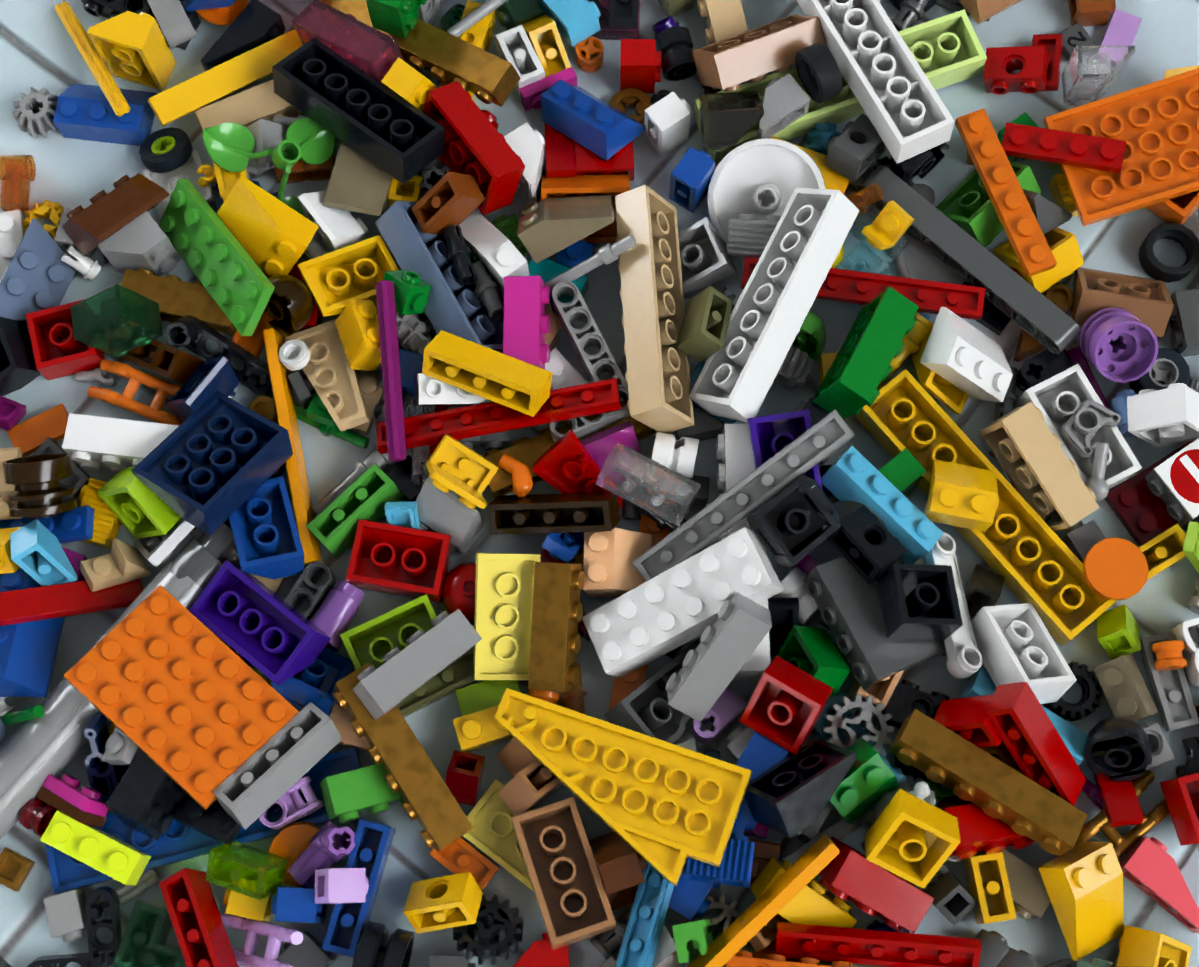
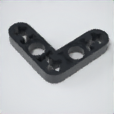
M102 886L89 894L86 899L89 953L42 956L35 959L28 967H40V965L42 967H58L57 963H59V967H67V964L70 962H77L81 967H100L106 960L105 951L114 949V952L111 951L107 955L108 965L124 967L120 903L116 891L110 887ZM103 895V899L110 902L104 908V918L111 916L112 919H103L97 922L96 919L102 916L101 905H96L95 901ZM99 927H107L112 931L113 940L111 943L105 944L97 939L96 933Z

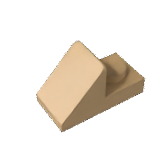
M113 539L109 554L81 561L79 568L92 592L151 575V570L140 551L136 547L118 539Z

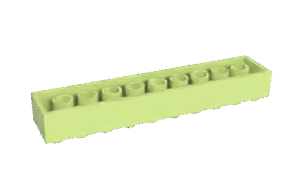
M964 9L898 31L935 90L980 75L987 60L986 54ZM796 66L785 72L768 75L765 79L758 82L741 84L740 88L734 91H720L695 100L693 117L708 153L713 161H715V165L719 164L736 147L746 142L757 140L765 89L770 81L777 77L781 79L790 73L807 94L798 76ZM841 74L843 84L841 94L823 103H816L811 99L806 115L772 137L788 141L808 134L813 128H816V123L825 124L828 122L837 124L866 113Z

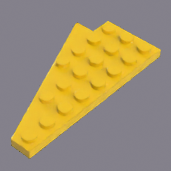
M506 688L494 716L495 720L667 881L677 886L687 857L720 867L752 775L751 770Z

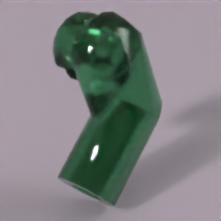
M456 4L442 16L440 21L441 30L446 31L461 20L465 8L463 4Z

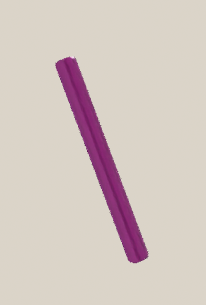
M382 280L376 283L387 448L388 459L397 462L406 460L407 450L395 290L392 281Z

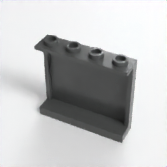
M844 556L816 566L803 579L809 595L814 598L821 611L823 621L830 627L836 638L839 650L844 653L852 668L853 676L860 682L863 690L868 689L879 680L940 654L943 657L947 655L944 640L887 638L878 581L875 580L869 584ZM900 559V561L898 562V563H901V564H906V563H905L904 561H902L901 559ZM919 559V560H917L914 564H923V563H922L921 560Z

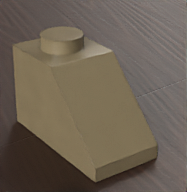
M1006 849L1000 851L1003 852L1016 915L1027 921L1030 917L1032 919H1041L1051 901L1040 872Z

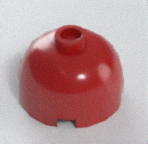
M474 562L460 564L450 570L444 579L442 587V603L448 614H452L459 608L471 625H474L476 563Z

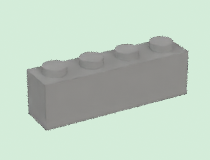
M738 592L731 601H726L720 608L718 619L713 626L708 625L703 631L697 648L695 650L691 649L686 654L681 670L678 674L673 673L668 679L665 687L667 690V704L701 722L772 628L770 610Z
M459 608L450 615L444 611L431 621L434 627L425 633L423 629L418 630L406 640L410 645L402 651L398 646L382 658L385 662L377 669L371 665L357 676L360 682L352 690L375 720L403 701L482 639Z
M310 702L212 793L216 796L225 812L246 830L342 740V737L332 719Z

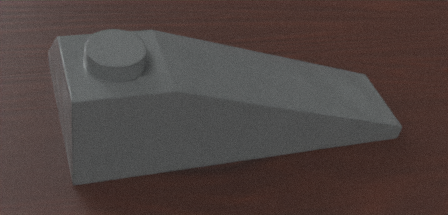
M700 638L604 714L607 720L612 724L672 744L678 740L684 733L685 725L690 716L667 704V690L665 687L670 676L673 673L678 674L683 667L686 654L691 649L695 650L700 644Z

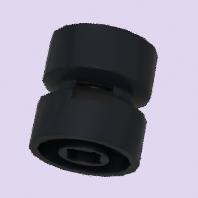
M675 26L665 29L654 38L656 39V51H661V68L666 80L680 81L698 72L692 53L694 50L693 41L688 28Z

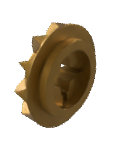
M634 88L623 89L617 92L609 101L610 105L625 114L626 107L631 109L637 105V115L630 114L629 116L644 124L645 109L653 105L650 103V97L645 92Z

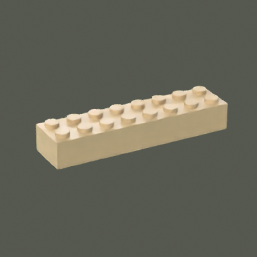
M645 184L615 196L616 208L614 216L617 221L618 233L616 242L630 234L634 236L637 245L619 255L618 271L621 276L620 298L623 305L621 321L625 334L623 350L627 362L625 378L629 391L627 407L632 418L657 432L669 433L694 425L693 402L689 398L692 391L689 355L677 348L685 314L676 207Z

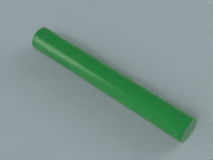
M41 705L8 712L0 717L4 726L41 718L44 715V708Z

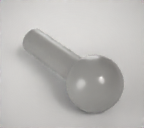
M1096 442L1092 476L1085 482V485L1094 492L1096 502L1104 500L1109 493V486L1104 480L1109 448L1108 443Z

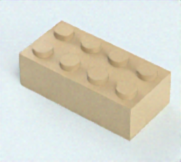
M1029 402L1006 413L979 432L1017 492L1044 520L1054 510L1058 512L1061 518L1049 525L1055 532L1073 526L1100 507L1095 501L1096 496L1092 489L1085 485L1078 475L1079 470L1076 464L1068 459L1062 450L1060 439L1047 427L1041 410L1034 406L1032 402Z

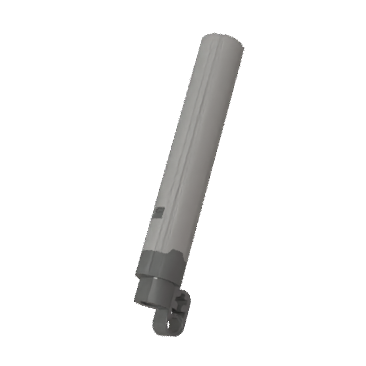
M229 519L211 535L194 527L189 533L192 538L168 562L93 647L160 585L189 611L226 560L238 565L239 559ZM65 678L40 704L44 708V715L41 718L25 721L0 748V839L19 820V815L24 805L30 799L37 797L48 774L57 777L89 742V739L84 735V730L95 714L100 713V711Z

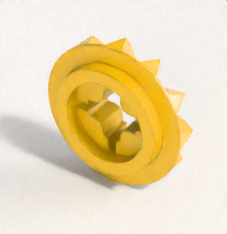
M48 200L40 204L34 203V207L30 211H25L26 217L22 221L24 233H26L33 218L38 220V218L47 219L49 217L55 226L45 224L43 227L54 240L64 207L58 202L54 203Z

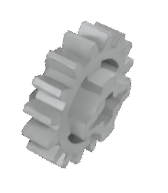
M396 312L398 343L407 351L411 348L413 351L417 350L423 355L424 348L435 338L431 330L432 325L419 314L400 315Z
M854 694L853 702L847 696L841 697L842 706L835 703L830 705L834 714L824 715V718L830 721L829 726L822 727V731L830 733V737L825 741L848 749L863 737L866 741L874 742L871 747L878 754H885L881 746L883 743L892 744V740L887 738L886 734L887 732L894 731V727L886 726V721L892 716L891 714H881L884 707L883 703L873 706V697L867 696L864 702H862L861 695ZM859 707L853 716L848 718L842 716L847 710ZM872 714L877 720L878 730L874 729L871 722ZM860 723V727L864 731L869 732L870 735L857 734L855 736L856 732L851 727L846 726V724ZM837 728L842 729L845 736L843 744L839 739Z

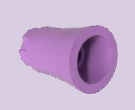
M339 580L334 589L329 591L325 600L309 619L310 622L331 638L325 648L335 652H339L343 641L340 634L348 630L364 597V593L360 589L344 580Z

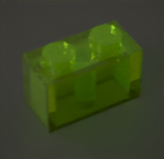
M233 841L231 846L222 844L210 849L205 881L262 900L278 892V887H283L287 858L237 841Z

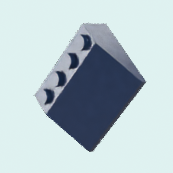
M216 391L132 469V473L186 522L211 535L293 455L287 429Z

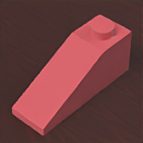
M1141 838L1119 862L1123 876L1193 933H1199V908L1174 858L1166 853L1167 847L1156 838Z

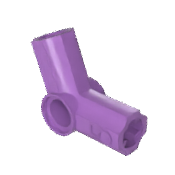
M328 820L313 836L307 849L292 863L288 872L301 886L310 888L315 883V870L327 869L332 863L336 864L344 855H349L356 846L354 843L355 833L347 826L336 827Z

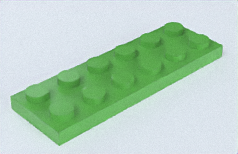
M178 179L166 210L160 219L159 227L241 336H252L275 287L190 180Z

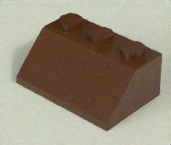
M140 173L132 178H129L126 174L112 184L115 187L114 190L108 194L105 190H102L89 199L92 203L90 206L83 209L80 205L66 215L69 220L62 228L83 256L98 247L97 245L145 211H151L170 194L167 190Z

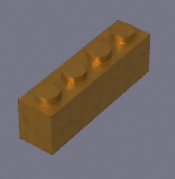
M138 268L136 271L125 269L115 300L122 311L139 312L140 316L171 323L185 315H191L221 334L234 335L236 331L235 326L200 281L188 283L174 275L167 274L165 277H161L142 268Z
M535 562L528 690L570 692L575 691V686L579 682L580 671L576 663L577 654L581 649V636L578 634V625L583 616L580 590L584 587L585 575L581 571L582 564Z

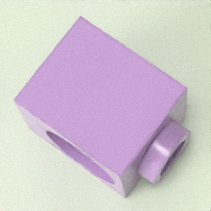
M327 868L315 870V904L366 902V895L369 889L366 868Z

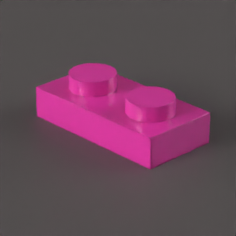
M573 67L519 88L524 110L540 109L541 94L559 80L577 86V76Z
M48 774L42 785L43 787L82 811L102 817L106 816L109 809L105 806L106 802L100 799L102 793L87 786L81 788V781L68 774H63L62 778Z

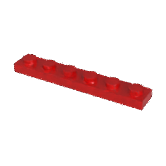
M777 922L776 955H783L786 958H814L820 961H844L854 964L889 967H979L981 940Z

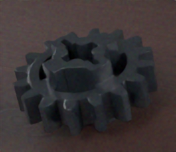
M483 895L476 924L453 927V940L457 941V950L463 951L466 949V959L469 960L475 955L478 956V964L482 965L484 959L489 958L491 964L494 965L496 964V957L501 956L506 961L508 960L509 950L515 953L518 951V942L523 940V918H518L519 909L517 907L509 909L510 900L506 899L501 904L498 902V895H494L491 901H487L485 895Z

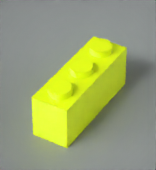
M58 810L40 841L124 885L136 886L152 857L101 829L83 824Z

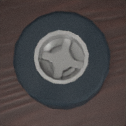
M1158 348L1159 351L1154 365L1148 373L1137 380L1130 381V389L1134 390L1135 394H1139V391L1145 389H1167L1168 385L1174 383H1183L1188 386L1190 370L1187 362L1174 350Z

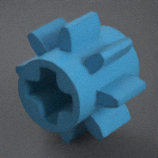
M828 122L825 124L816 123V128H813L807 136L808 148L828 155L826 147L829 141L834 136L838 137L842 134L836 131L837 124Z

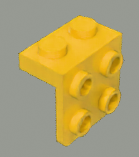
M447 433L426 462L430 473L429 477L433 479L432 484L445 493H448L449 490L454 491L460 496L458 500L471 509H475L476 506L483 510L485 509L487 502L482 493L499 469L496 464Z

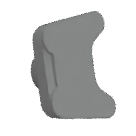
M1085 400L1062 426L1060 434L1081 459L1087 460L1093 454L1091 444L1093 435L1101 427L1117 426L1121 421V417L1116 412L1094 400Z

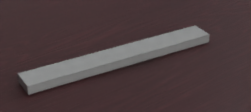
M835 409L632 563L647 582L694 556L854 437L855 434Z

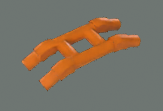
M108 359L101 361V370L129 380L122 395L115 391L92 385L87 391L89 397L121 407L158 423L179 426L183 423L178 417L162 410L168 395L173 397L180 389V385L157 378L118 361L114 362ZM140 383L157 390L150 406L133 400Z

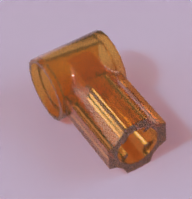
M32 155L0 156V178L2 180L1 208L4 211L20 209L24 213L29 210L30 181H33L36 175L35 162Z

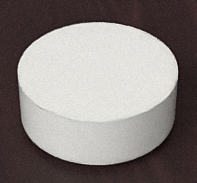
M299 339L288 340L280 347L278 352L279 360L283 366L292 371L305 367L311 357L309 348Z

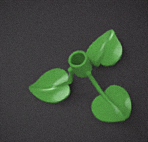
M303 118L289 126L286 132V140L282 141L276 149L270 147L265 151L251 153L255 146L254 137L250 130L241 124L227 122L203 130V142L208 155L216 165L226 171L242 172L246 169L249 158L257 159L269 155L272 156L273 164L284 172L278 190V199L307 218L298 197H283L288 176L291 173V168L300 158L303 162L310 165L325 163L333 154L335 135L311 118Z

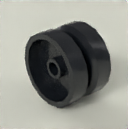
M369 921L361 935L352 967H409L414 945V932L397 928L387 943L388 930L386 925Z

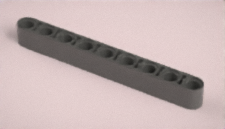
M883 165L877 166L858 185L861 195L880 212L889 201L894 200L915 219L906 230L909 236L970 286L986 288L985 298L1047 350L1054 354H1060L1080 333V327L1070 316Z

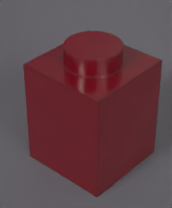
M454 750L447 769L445 783L458 803L475 806L482 785L485 756Z

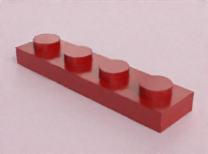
M1006 122L1002 147L1008 156L1120 173L1127 141Z

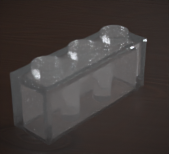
M620 443L615 446L605 460L596 485L678 527L691 509L701 487V484Z

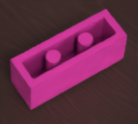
M541 276L504 277L503 354L545 369V363H549L550 360L549 345L545 344V333L550 332L549 315H545V304H550V287L545 285Z

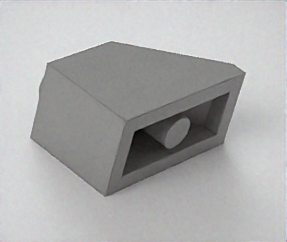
M790 73L781 79L777 77L767 84L757 139H769L808 113L811 99Z

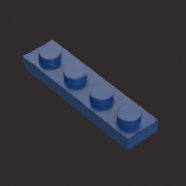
M82 506L51 517H23L22 519L0 520V529L23 527L37 519L57 537L60 544L93 539L95 509L89 506Z

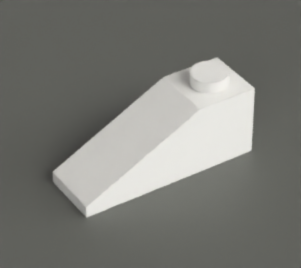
M477 210L473 211L459 224L465 244L471 249L477 259L484 263L486 270L503 290L504 277L530 276L527 260L513 243Z

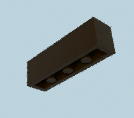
M617 492L531 494L526 497L502 495L496 497L488 504L491 535L612 531L620 522Z

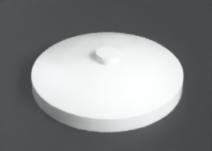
M768 138L746 142L730 151L718 164L711 177L707 202L712 224L717 229L721 238L728 244L729 219H737V213L755 214V220L767 221V215L782 216L796 188L826 189L823 176L814 160L805 151L789 142Z

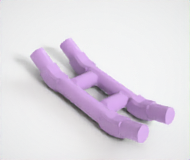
M225 912L221 913L224 926L247 931L243 951L233 949L238 965L246 967H293L288 963L277 961L282 941L294 945L300 944L303 941V934L301 932L263 921L230 915ZM260 935L269 937L264 957L255 955Z

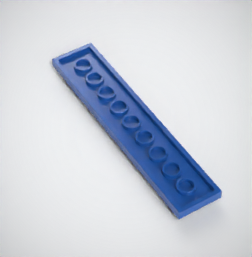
M353 747L325 755L301 777L310 776L312 780L310 785L318 800H322L324 803L319 783L325 777L361 768L357 748ZM301 792V795H302V797H303L305 803H307V801H306V799H305L303 793ZM325 804L318 811L295 822H310L316 825L327 822L329 819ZM276 805L269 809L267 813L269 822H276L282 817V807ZM113 812L106 814L108 818L103 828L97 827L151 855L152 857L145 870L276 836L280 831L265 826L258 818L246 830L241 827L231 846H228L177 822L174 818L168 831L162 833L158 841L126 826ZM45 843L54 894H61L114 880Z

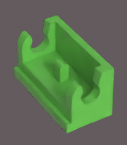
M713 918L672 925L679 964L695 960L697 949H699L702 956L706 954L707 947L714 941L711 925H714Z

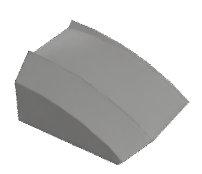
M707 217L678 233L683 294L712 285L736 273V267L730 255H727L724 240Z

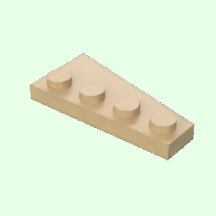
M336 318L284 337V340L287 342L291 339H299L309 348L311 357L308 364L302 369L337 427L342 432L370 422L356 370L349 368L350 364L347 363L349 360L346 358L347 354L344 353L345 349L342 348L344 345L339 338L341 335L338 334L339 330L336 329L337 325L334 324L337 320Z

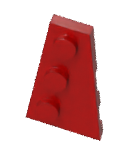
M571 429L533 463L531 469L561 493L617 492ZM617 492L618 507L620 509L623 503V499Z

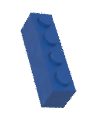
M363 819L359 820L354 837L356 846L349 854L346 868H366V876L369 881L366 902L334 905L322 946L323 950L354 958L364 928L370 921L396 829Z

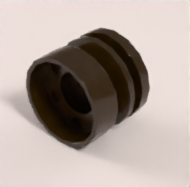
M42 454L2 462L5 483L21 486V490L7 494L8 501H23L9 507L10 516L45 518L77 508L76 498L61 497L74 493L75 487L72 485H60L59 480L73 475L70 454Z

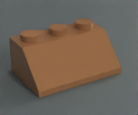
M1081 267L1075 270L1073 284L1074 302L1070 311L1072 319L1079 326L1082 327L1086 320L1100 309L1117 307L1124 308L1135 315L1141 322L1151 328L1155 336L1164 337L1174 306L1165 281Z

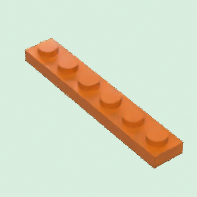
M983 108L957 117L955 125L1026 278L1055 268L1057 265L1055 257L985 109Z

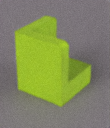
M1126 604L1107 610L1097 617V640L1111 660L1141 650L1140 626Z

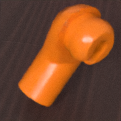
M504 453L498 463V467L512 475L513 493L518 497H526L533 487L530 468L521 461Z

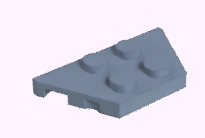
M35 218L32 219L0 283V317L25 322L27 321L26 314L59 306L76 272L74 268L61 261L64 254L63 250Z

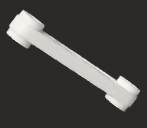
M943 532L944 534L923 558L926 560L927 565L952 566L963 625L944 640L948 656V671L955 678L964 679L979 670L982 666L983 658L977 649L955 556L956 543L948 533Z

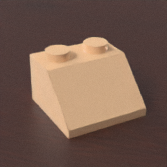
M614 528L612 531L584 532L583 572L585 582L583 590L591 598L619 597L645 583L646 580L632 562L653 547V535Z

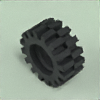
M1071 662L1068 666L1082 689L1081 700L1078 703L1071 704L1064 701L1061 697L1057 702L1043 704L1044 707L1049 708L1053 713L1064 720H1069V722L1092 714L1101 703L1099 697L1103 696V690H1099L1098 687L1100 683L1094 678L1096 675L1094 670L1089 672L1087 670L1089 666L1085 664L1079 666L1078 662Z

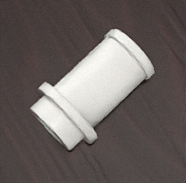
M71 245L67 251L77 259L75 260L64 253L61 261L83 274V279L88 278L92 281L102 266L98 264L97 259L92 260L86 255L83 256L79 250Z

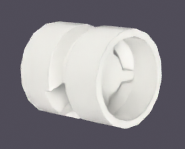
M657 432L650 471L666 474L669 470H673L676 476L692 478L699 439L682 436L679 440H676L674 434Z
M796 566L780 582L783 591L771 598H798V622L804 625L819 607L806 589L803 579L807 575Z

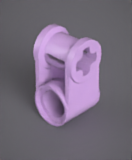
M727 686L701 721L704 724L710 721L713 724L712 732L708 729L702 732L700 730L701 722L694 719L691 728L692 735L700 743L714 741L728 725H731L742 714L748 703Z
M310 776L299 779L259 817L262 824L273 830H280L321 809L324 803L322 800L317 799L310 785L312 781ZM301 792L303 793V795H304V797H305L307 803H305V801H304V799H303V797H302V795H301ZM276 805L281 806L283 810L282 817L276 822H269L267 818L269 809Z

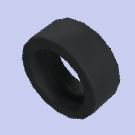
M818 42L796 52L795 66L804 89L812 100L816 103H823L841 94L843 84L840 70L834 57L825 45Z
M1161 224L1151 230L1140 246L1139 260L1141 267L1147 275L1155 280L1165 281L1166 283L1180 281L1188 276L1199 261V239L1192 230L1181 224ZM1166 238L1179 243L1186 254L1184 264L1174 268L1159 262L1153 251V245L1156 241Z

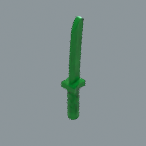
M272 390L265 393L267 397L274 399ZM295 404L297 419L319 429L322 435L329 437V434H333V436L349 441L351 444H356L363 449L368 447L370 438L349 429L341 432L337 425L333 428L307 419V409Z

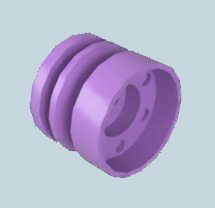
M1109 307L1100 309L1086 320L1079 335L1080 351L1086 360L1103 376L1115 382L1126 383L1134 381L1148 373L1154 365L1159 351L1157 338L1151 328L1124 308Z

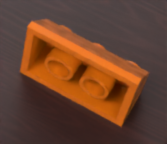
M576 175V177L546 178V176H542L541 200L545 198L611 195L614 199L615 210V196L630 190V175ZM615 216L613 223L581 240L588 243H616L618 233Z

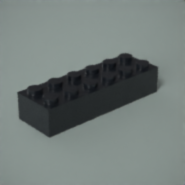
M315 37L272 67L275 94L402 184H405L444 153L445 127Z

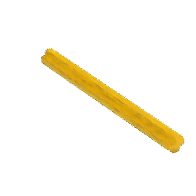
M66 1L56 4L55 11L115 114L123 116L124 113H129L130 106L70 4Z

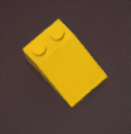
M242 175L216 213L257 266L270 276L288 274L304 253L319 228L317 224Z
M380 234L298 264V269L323 317L340 315L351 299L373 301L377 308L376 283L383 280L386 271L399 270Z
M1084 842L1038 867L1073 961H1078V959L1087 956L1124 933L1123 872L1111 842Z

